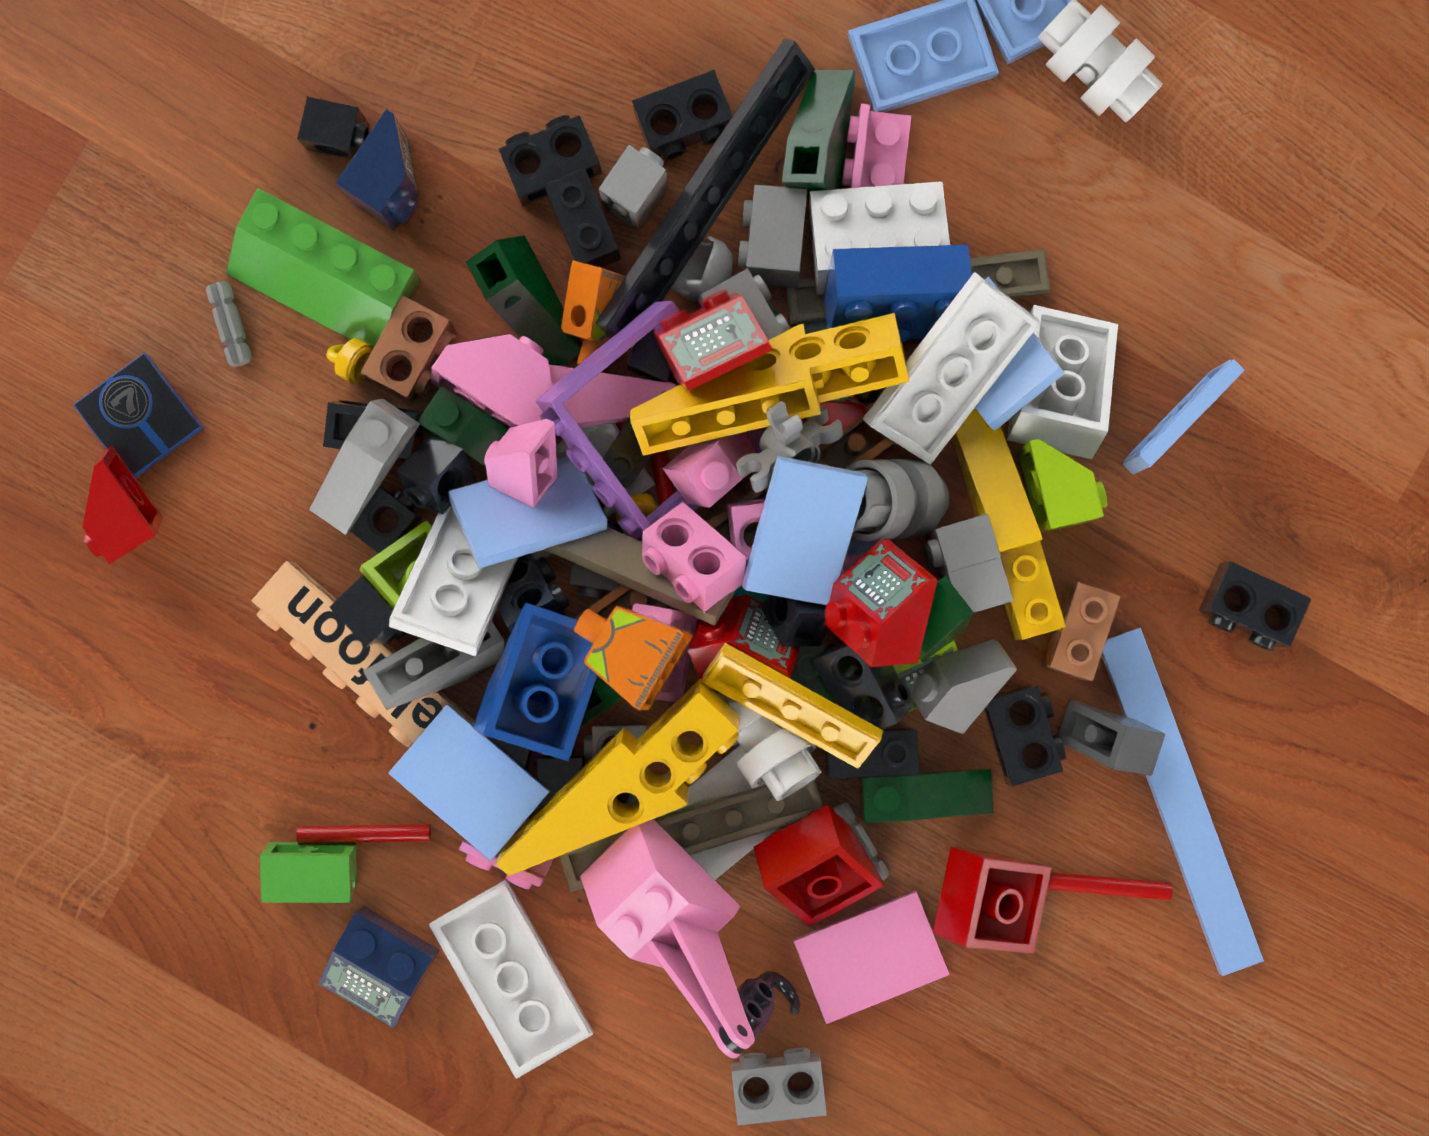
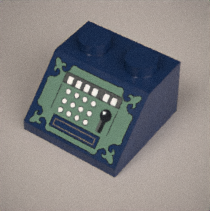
M386 109L338 178L336 184L352 204L395 231L400 223L405 225L415 213L418 203L415 202L418 197V191L407 136L395 115Z
M363 906L355 912L336 944L318 984L395 1028L440 950Z

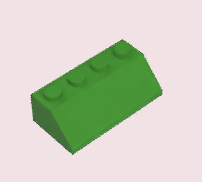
M259 188L254 193L236 227L226 271L228 276L350 340L360 338L373 347L376 345L402 295L411 299L421 281V278L414 269Z

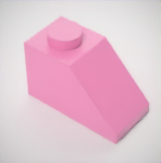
M543 419L511 427L500 441H494L488 448L484 458L488 486L534 508L558 477L554 422Z
M745 432L689 445L662 469L687 504L710 508L743 479L738 475L736 463L743 456L754 453L756 447Z

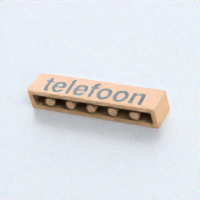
M286 561L251 600L260 608L256 615L267 626L275 631L280 627L293 637L289 644L307 660H310L313 656L326 666L322 673L340 689L347 685L358 694L359 697L355 702L370 716L376 718L380 714L393 726L389 729V732L406 747H409L418 739L447 704L452 706L470 723L475 724V720L441 690L386 710L363 671L397 651L389 644L384 645L381 641L365 647L329 608L337 599L296 563Z

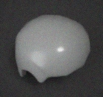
M710 235L706 239L711 243H700L671 287V290L694 302H699L701 294L732 277V253L724 242Z

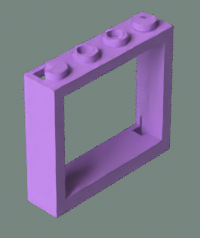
M673 301L654 302L535 401L543 412L540 415L541 420L548 419L553 421L555 424V436L560 435L570 448L566 453L571 462L580 471H587L596 483L592 487L596 496L607 507L612 506L621 517L618 524L625 535L641 542L643 531L682 502L693 511L699 506L687 504L677 490L656 510L645 517L563 403L652 329L657 331L663 328L660 321L679 311ZM762 429L745 432L756 447L754 453L759 454L762 452L760 448V439L764 433Z

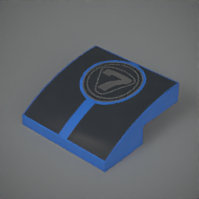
M146 353L140 355L73 404L104 447L107 449L113 445L135 478L139 477L204 429L182 396L174 391L152 358Z

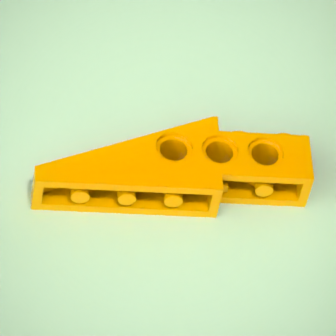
M895 313L806 334L804 324L797 325L768 340L773 350L690 391L678 385L631 409L630 421L643 456L769 427L771 424L768 421L766 411L780 401L786 404V410L790 418L797 414L800 419L820 415L821 402L910 382Z
M974 408L952 436V440L975 517L988 514L1014 600L1004 604L1014 639L1024 640L1065 628L1066 625L1040 542L1043 538L1001 426L994 431L977 409Z
M700 678L638 739L627 729L623 728L509 839L499 851L496 865L510 876L684 807L688 801L689 787L684 782L690 785L696 781L707 767L705 762L716 751L723 754L735 743L739 737L737 733L739 730V714L709 686L701 683L702 679ZM686 731H694L702 737V740L697 744H686L681 741L679 735ZM653 762H662L670 768V771L666 774L658 775L652 773L647 766ZM627 792L635 795L638 801L627 805L621 803L616 796Z

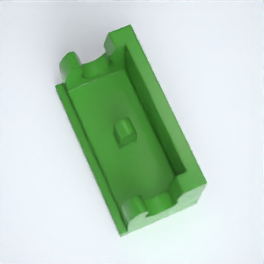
M269 842L260 854L261 902L351 903L353 888H356L357 843L297 844V842Z

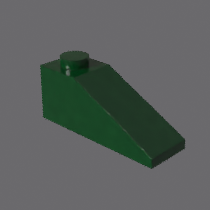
M443 386L440 387L418 420L420 427L428 436L432 434L462 448L468 461L486 472L484 458L488 448L494 441H500L509 430L488 414Z
M991 769L919 772V775L859 777L861 819L865 823L912 821L993 813Z

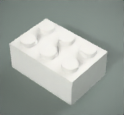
M943 182L810 191L809 223L816 295L824 294L833 249L950 245Z

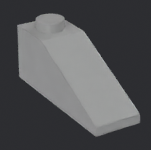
M384 399L370 401L345 439L309 510L347 535L420 424Z
M491 621L476 656L420 638L365 669L363 672L386 710L466 681L498 663L504 650V639Z

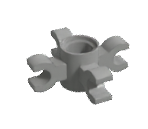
M780 401L766 411L771 426L765 430L760 439L762 452L759 454H747L740 458L736 463L738 475L743 478L751 472H758L750 480L752 489L755 492H760L770 484L777 456L817 463L820 458L818 445L830 444L842 437L841 421L837 419L830 425L822 426L829 418L827 408L820 406L821 414L808 417V421L802 425V421L797 414L790 418L786 410V404Z

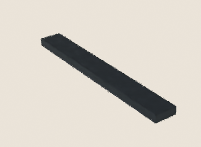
M788 39L782 41L595 322L610 339L654 302L663 301L815 71L814 66L795 41Z

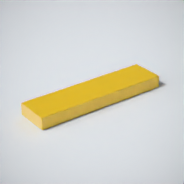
M727 643L722 646L703 674L701 683L857 769L881 741L882 729Z

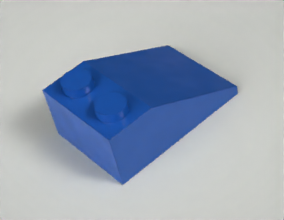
M528 603L524 604L487 685L473 729L482 735L569 762L597 674L584 663L585 657L593 643L574 632L578 620Z

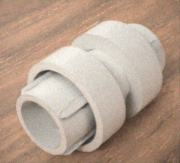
M1071 0L1037 37L1054 54L1045 65L1063 83L1074 73L1088 87L1080 99L1098 116L1110 107L1126 123L1163 85L1147 68L1155 58V55L1137 38L1126 48L1112 34V31L1120 22L1102 4L1091 15L1077 0Z
M720 692L716 693L739 714V730L737 731L739 737L732 746L740 744L746 753L738 761L737 766L752 788L766 784L776 801H779L794 794L821 773L818 765L810 755L818 746Z

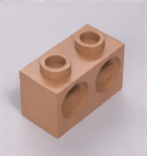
M402 295L360 373L371 381L414 403L417 395L423 397L431 386V367L445 347L454 344L456 335L452 334V331L455 327L449 319ZM422 322L431 323L433 333L430 339L422 343L414 342L412 339L414 327ZM402 360L410 361L412 365L410 376L404 381H394L391 377V370L394 364Z
M1080 582L1069 584L1061 607L1066 627L1053 632L1042 667L1084 681H1093L1121 596Z

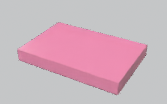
M916 891L793 939L826 1024L950 975Z

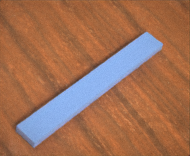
M1136 628L1108 638L1101 656L1123 716L1140 721L1165 733L1153 775H1146L1218 973L1221 976H1225L1263 962L1261 951L1141 628Z

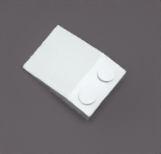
M1034 305L1031 314L1042 322L1033 333L1065 373L1009 419L1007 440L1026 444L1030 440L1040 439L1061 453L1092 459L1107 435L1109 428L1118 324Z

